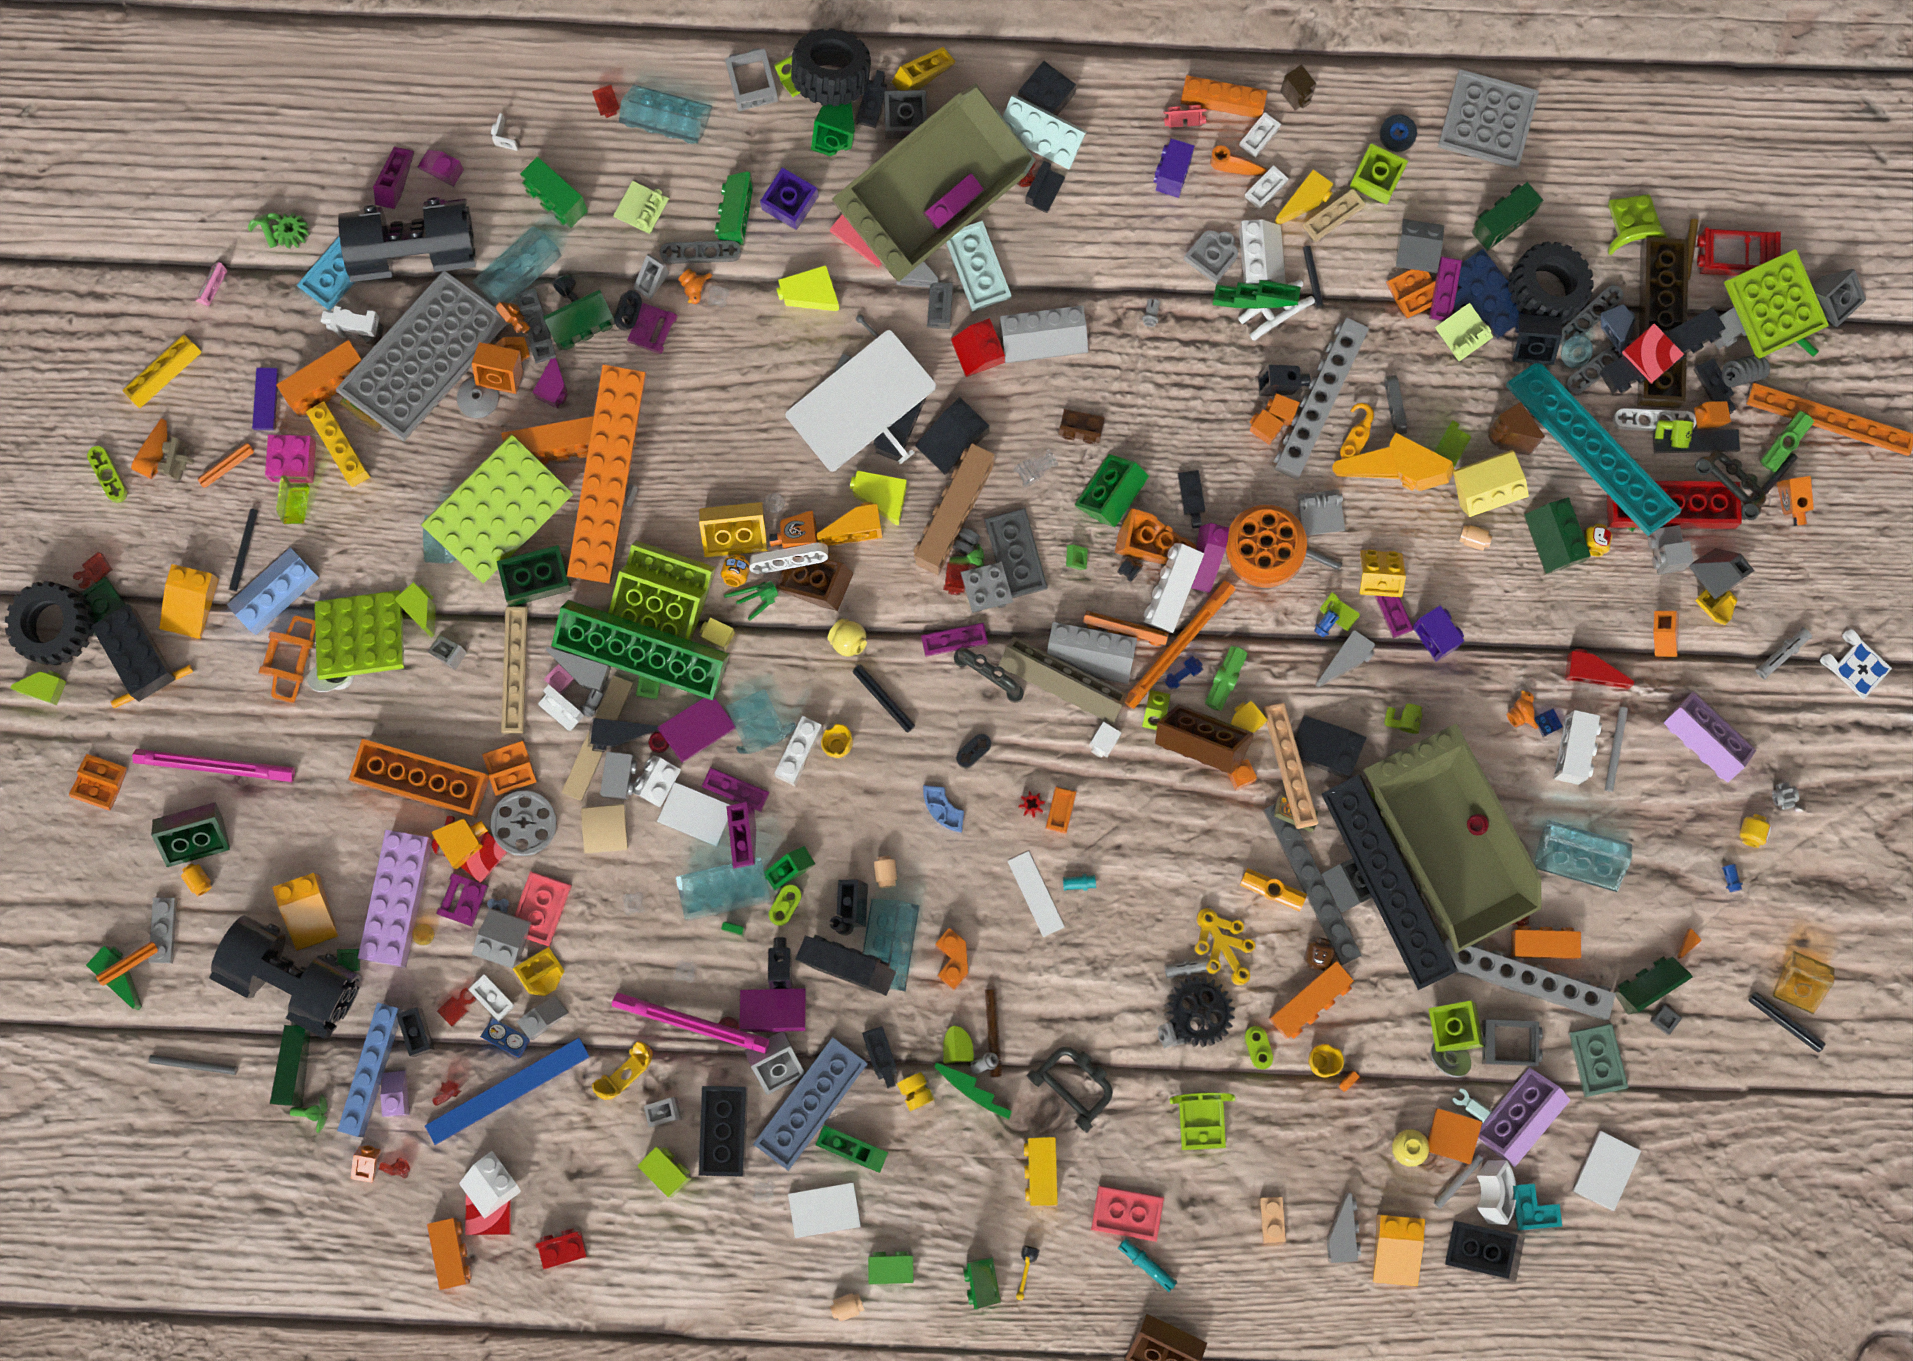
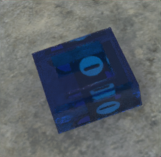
M1554 708L1534 717L1542 737L1563 728Z

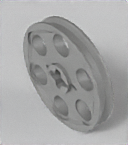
M517 791L502 798L495 806L491 816V830L495 841L503 850L517 856H529L542 851L552 841L556 832V816L553 807L543 796L531 791ZM523 797L531 799V805L527 808L519 805V801ZM509 807L512 813L509 817H502L499 814L500 809ZM542 808L547 809L549 816L546 819L538 818V810ZM523 818H525L526 821L530 823L527 824L525 828H521V825L517 824L518 822H522ZM501 828H508L510 835L503 839L498 836V831ZM540 829L548 832V836L544 840L536 838V832ZM520 839L528 841V847L524 850H519L516 847V842Z

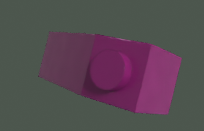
M393 147L373 186L375 205L391 209L396 208L402 196L412 163L413 150Z
M970 173L922 213L932 226L938 229L984 189L972 173Z
M1208 523L1199 527L1196 550L1204 553V556L1191 586L1192 589L1207 593L1211 592L1226 550L1229 527L1214 523Z
M748 802L726 806L733 868L755 865L757 832L755 811Z

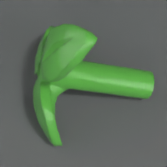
M275 213L258 216L248 224L250 232L258 224L261 225L269 248L278 246L269 222L272 219L276 220V218L283 219L281 215Z
M976 544L978 550L970 552L967 556L950 557V565L974 564L977 568L985 566L983 562L985 556L981 545Z
M323 1094L320 1095V1106L314 1105L308 1108L292 1107L290 1115L307 1117L315 1122L318 1120L316 1132L319 1133L327 1120V1117L324 1115L328 1111L325 1096Z

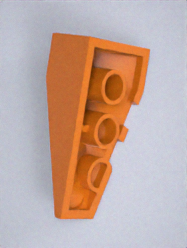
M1132 508L1118 532L1114 553L1127 557L1130 555L1134 559L1166 565L1168 551L1174 543L1184 544L1195 550L1196 545L1187 538H1183L1175 533L1170 526H1165L1154 515Z

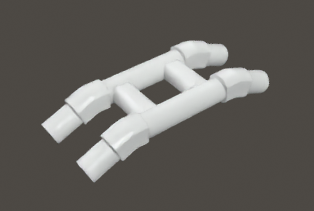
M1298 279L1288 285L1303 287V282ZM1310 296L1300 300L1298 305L1283 307L1285 311L1276 317L1270 308H1249L1238 319L1244 324L1250 318L1260 313V311L1263 313L1268 321L1249 334L1252 340L1255 341L1273 327L1314 304L1315 299Z

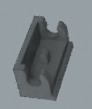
M936 282L930 286L927 328L950 329L953 283Z

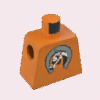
M1811 476L1777 482L1783 514H1792L1794 526L1807 524L1805 512L1814 509Z
M813 510L782 519L780 521L781 532L769 534L771 547L783 545V549L818 543L817 525Z

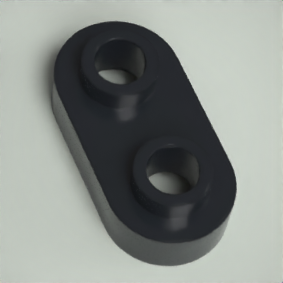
M629 290L620 297L614 322L617 328L622 331H627L636 325L642 305V299L638 292Z

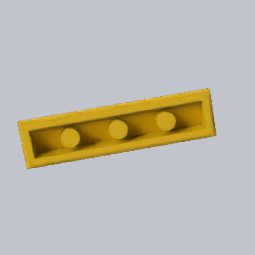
M185 334L182 335L122 391L138 408H141L199 356L201 350Z

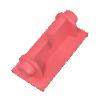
M1191 105L1189 110H1180V106L1168 107V111H1163V114H1168V118H1164V126L1169 128L1183 127V119H1187V126H1202V124H1206V115H1202V112L1206 111V109H1201V105Z

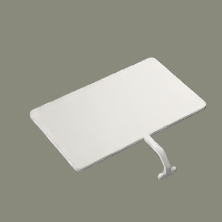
M887 330L790 408L785 416L831 472L836 471L882 432L903 456L898 460L902 464L914 454V451L911 450L907 453L887 428L936 389V383L895 334Z

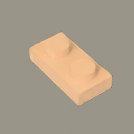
M1283 1197L1260 1198L1263 1243L1286 1242Z

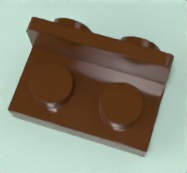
M1064 409L1059 435H1062V438L1067 440L1081 439L1087 444L1100 443L1105 417Z

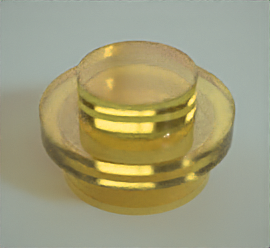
M427 924L416 926L412 933L414 942L421 946L430 944L435 936L433 928Z

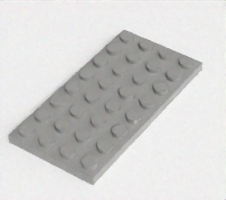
M443 271L336 388V392L405 442L471 368L478 343H493L510 323L504 320L495 307L449 273Z

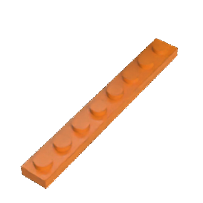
M1753 383L1750 387L1746 401L1747 405L1790 419L1801 410L1815 421L1812 426L1909 456L1912 452L1913 433L1760 384Z

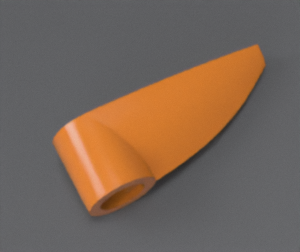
M1223 145L1216 146L1211 154L1210 164L1219 171L1263 176L1268 171L1265 167L1249 159L1231 154L1229 149Z
M162 418L159 420L132 462V470L150 479H153L158 473V463L164 454L162 447L163 443L167 442L166 420Z

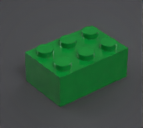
M538 156L520 173L523 180L522 185L526 188L525 192L532 199L536 197L540 200V205L547 212L552 211L556 215L555 219L564 226L566 224L572 228L588 212L583 197Z

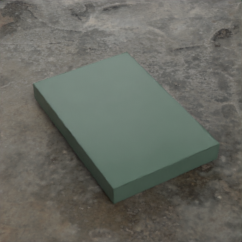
M1612 1023L1568 1033L1584 1097L1629 1088Z

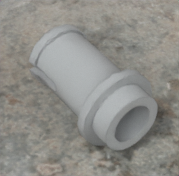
M1152 298L1147 300L1146 312L1142 317L1145 326L1154 327L1159 321L1157 315L1160 301L1154 299V303H1152Z
M591 689L584 705L580 706V712L592 718L593 715H596L595 710L604 695L597 690L595 692V689Z
M988 1052L982 1058L972 1061L970 1067L974 1074H979L987 1069H995L999 1060L996 1054Z

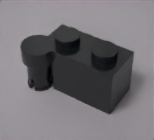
M859 879L838 880L836 914L839 916H834L830 920L833 923L830 924V927L836 930L838 934L848 936L852 933L854 927H866L867 883Z

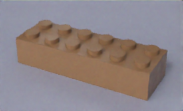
M971 444L969 449L965 448L963 451L960 468L956 466L951 476V485L945 487L942 493L941 505H936L932 514L934 516L932 523H927L923 531V541H918L913 551L915 553L916 565L938 576L994 467L995 454L974 444Z

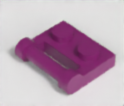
M643 303L636 325L628 336V343L662 354L665 340L673 322H676L678 316L670 311H664ZM660 319H665L656 343H651Z
M451 873L449 878L451 880L442 905L437 909L436 914L474 927L489 886ZM458 884H463L464 888L454 913H451L448 910Z

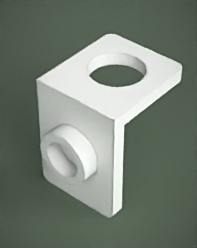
M499 113L497 122H494L492 125L491 134L493 135V142L495 146L518 151L519 147L515 140L501 137L506 120L504 115Z

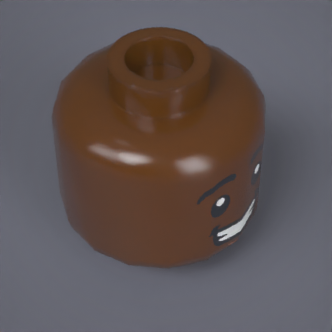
M1317 937L1316 941L1308 942L1304 956L1308 967L1325 971V968H1329L1332 965L1335 948L1329 944L1330 940Z

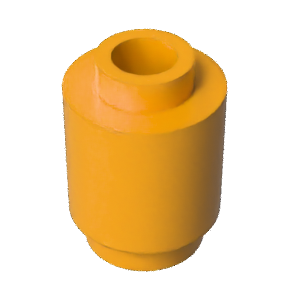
M191 863L183 868L181 878L192 894L195 893L199 897L212 888L211 880L200 864L194 865Z

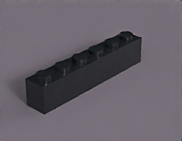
M1713 307L1665 333L1684 354L1675 364L1683 360L1688 352L1692 351L1694 354L1704 348L1703 344L1710 341L1712 344L1722 338L1721 334L1726 327ZM1625 356L1605 366L1599 373L1612 394L1618 391L1624 393L1632 387V383L1636 381L1642 383L1647 380Z

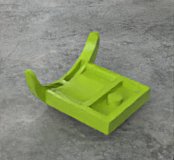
M1650 194L1609 200L1608 207L1618 237L1613 240L1608 248L1609 255H1612L1621 246L1646 237L1668 238L1667 233L1661 227Z
M1193 1093L1170 1097V1104L1179 1103L1181 1150L1226 1148L1223 1101H1235L1234 1094Z

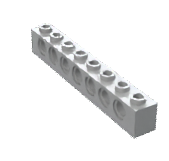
M1346 318L1343 324L1339 322L1334 333L1338 336L1335 342L1330 341L1326 350L1329 353L1327 360H1321L1317 369L1320 371L1318 379L1313 377L1308 388L1312 390L1309 397L1304 396L1300 405L1303 408L1301 415H1295L1291 424L1294 426L1292 434L1287 432L1282 443L1286 447L1283 452H1278L1274 460L1277 463L1276 471L1296 480L1299 479L1369 327L1349 318ZM1341 340H1348L1351 346H1343ZM1339 358L1341 359L1342 364L1336 365L1333 363L1332 359ZM1330 376L1333 378L1334 382L1327 383L1325 382L1324 377ZM1315 395H1323L1325 401L1320 402L1316 400ZM1314 413L1317 419L1310 420L1306 414ZM1305 431L1308 434V438H1300L1298 432ZM1289 450H1297L1299 452V456H1291L1289 454Z
M1450 939L1444 940L1459 973L1602 1020L1609 1019L1616 993L1610 992L1611 988L1603 985L1594 987L1589 985L1590 981L1582 978L1573 980L1568 978V974L1560 971L1551 973L1547 971V967L1535 964L1534 967L1527 965V961L1521 958L1514 957L1513 960L1505 958V953L1495 950L1490 953L1484 951L1485 947L1478 944H1473L1461 950L1465 951L1469 957L1468 961L1464 963L1459 959V952H1454ZM1481 958H1486L1489 961L1488 969H1483L1480 966ZM1502 965H1507L1510 968L1509 976H1504L1501 973ZM1524 971L1531 975L1530 983H1525L1522 980V973ZM1545 978L1552 982L1550 990L1545 989L1543 986ZM1566 985L1571 986L1573 989L1571 997L1566 996L1564 993ZM1587 992L1592 993L1594 996L1592 1004L1585 1000Z

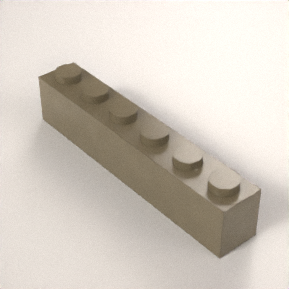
M1014 636L1006 647L998 665L1007 672L1013 673L1025 681L1041 687L1046 692H1050L1111 724L1115 722L1128 694Z

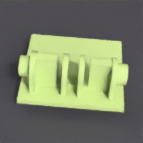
M632 181L613 217L650 234L669 198L663 196V192L659 189L653 191Z
M1470 303L1435 327L1458 361H1461L1493 338L1491 329L1488 325L1484 324Z

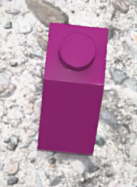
M427 150L418 165V169L453 187L464 171L459 160L442 151Z
M556 358L550 359L532 393L536 399L558 409L560 404L563 405L565 403L568 393L559 363Z

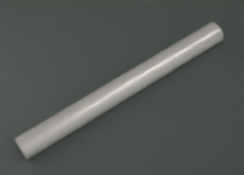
M1619 707L1605 791L1613 792L1628 712L1626 707Z

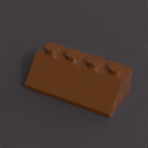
M1178 704L1157 723L1155 744L1166 750L1174 751L1184 757L1194 759L1204 765H1209L1222 772L1231 774L1241 765L1254 737V733Z

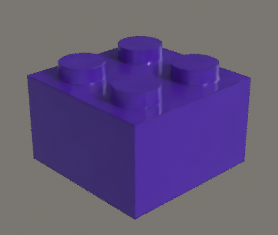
M1172 138L1169 145H1164L1160 163H1158L1153 182L1157 184L1155 191L1177 198L1180 197L1191 164L1194 145Z
M782 167L760 200L761 209L797 230L818 199V189Z
M1441 605L1419 618L1412 626L1435 662L1455 651L1464 642L1463 632L1458 626H1454L1450 613L1447 609H1443Z

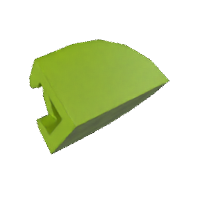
M953 1025L945 1034L943 1041L944 1064H953L956 1061H974L972 1040L961 1027Z

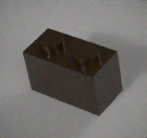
M1301 64L1285 75L1280 92L1292 108L1297 110L1300 107L1305 108L1312 102L1311 99L1317 83Z

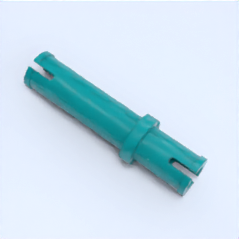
M1127 1237L1118 1246V1249L1132 1260V1264L1142 1268L1149 1276L1163 1286L1167 1292H1170L1175 1287L1178 1281L1151 1260L1143 1249L1140 1250Z

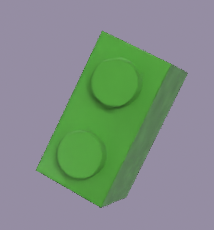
M895 1251V1256H886V1252H873V1256L868 1257L869 1284L914 1283L913 1255H908V1251Z

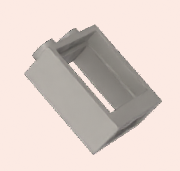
M755 48L748 53H735L725 58L738 111L778 102L765 48ZM763 61L769 88L740 95L733 68Z

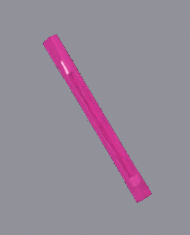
M135 749L132 754L133 763L287 782H293L295 778V767Z
M618 992L612 1000V1007L765 1054L769 1047V1039Z

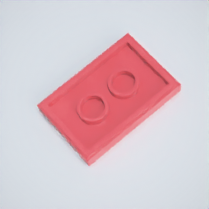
M842 214L830 228V232L879 268L882 265L880 260Z
M530 871L514 915L531 922L527 940L550 947L572 885Z
M1098 1185L1091 1230L1157 1242L1164 1197Z

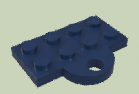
M1481 249L1461 264L1458 280L1459 290L1456 293L1453 313L1459 311L1460 307L1470 303L1481 320L1489 326L1495 337L1499 339L1516 327L1518 315L1524 313L1516 309V303H1512L1510 298L1512 293L1508 291L1510 283L1484 249Z

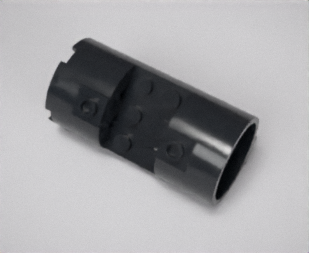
M439 197L429 198L423 203L424 219H413L411 223L394 221L387 225L382 207H376V205H366L360 211L339 213L340 245L350 282L392 277V258L429 253L434 272L476 267L475 248H473L474 234L469 206H466L467 199L445 201V199L440 200Z
M246 915L239 917L228 929L215 952L209 979L245 998H254L256 992L267 982L292 995L285 1019L324 1039L330 1038L333 1031L337 1028L335 1023L344 1019L353 1005L360 989L356 984L357 981L360 982L362 980V976L344 967L343 964L337 962L339 958L329 953L318 955L307 968L304 966L301 968L293 965V960L284 956L280 958L286 941V935L280 932V927L271 923L263 925Z

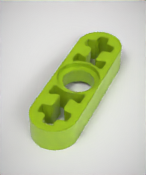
M100 446L90 448L87 458L106 496L115 503L124 501L128 492L108 452ZM97 452L102 454L100 458L104 463L103 465H101L98 460L94 459L96 458ZM111 469L113 472L112 477L104 480L102 478L103 471ZM111 484H114L120 490L118 492L119 496L116 497L114 495L115 492Z

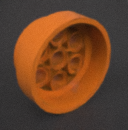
M1257 505L1240 513L1230 525L1225 550L1227 561L1232 571L1242 581L1261 588L1276 587L1291 580L1301 569L1306 556L1307 537L1301 522L1290 511L1276 505ZM1271 517L1275 522L1272 525H1266L1263 523V519ZM1250 525L1254 527L1255 531L1252 534H1247L1243 531V528ZM1283 529H1289L1292 535L1285 538L1280 532ZM1267 537L1273 543L1270 546H1264L1261 544V540ZM1249 546L1253 549V552L1245 555L1241 552V549ZM1280 550H1287L1290 556L1288 558H1281L1278 552ZM1266 558L1271 564L1268 567H1262L1258 562L1260 559Z

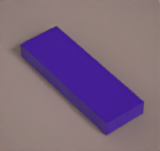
M256 368L253 430L275 431L278 368Z

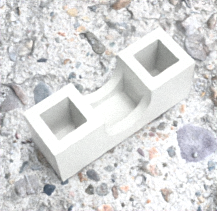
M804 716L801 717L774 773L776 778L796 786L803 772L805 761L811 749L815 747L823 730L821 724Z

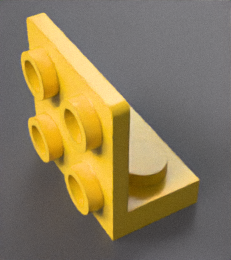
M1360 550L1362 574L1359 594L1402 597L1406 579L1403 554L1396 551Z

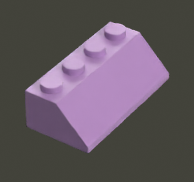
M1694 691L1664 721V724L1671 733L1676 734L1687 748L1692 749L1703 763L1708 764L1715 771L1716 775L1727 783L1746 767L1757 751Z
M1529 1067L1484 1121L1478 1139L1500 1158L1507 1160L1509 1164L1516 1167L1570 1102V1099L1558 1085Z

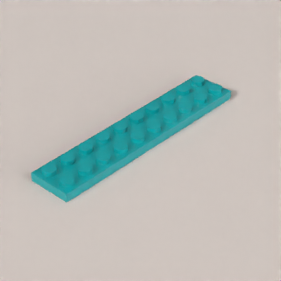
M1534 363L1507 382L1506 387L1647 536L1680 514L1682 509L1543 364Z

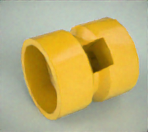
M922 1072L897 1083L901 1094L906 1095L905 1103L910 1112L935 1100L930 1088L925 1087L927 1081Z

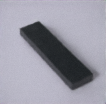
M1739 429L1692 430L1689 448L1672 447V440H1670L1671 431H1664L1663 439H1655L1656 431L1653 432L1654 454L1715 451L1738 452L1740 450Z

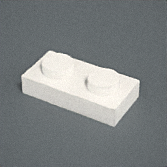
M1264 113L1242 139L1239 146L1256 158L1279 130L1281 124L1267 113Z
M1273 165L1245 194V197L1260 210L1289 179Z
M485 974L468 989L498 1021L515 1007Z

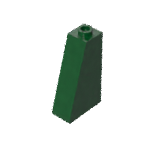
M291 1022V1025H284L270 1104L302 1107L311 1032Z

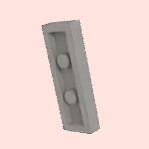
M153 898L150 942H154L158 952L149 957V963L173 964L176 898Z

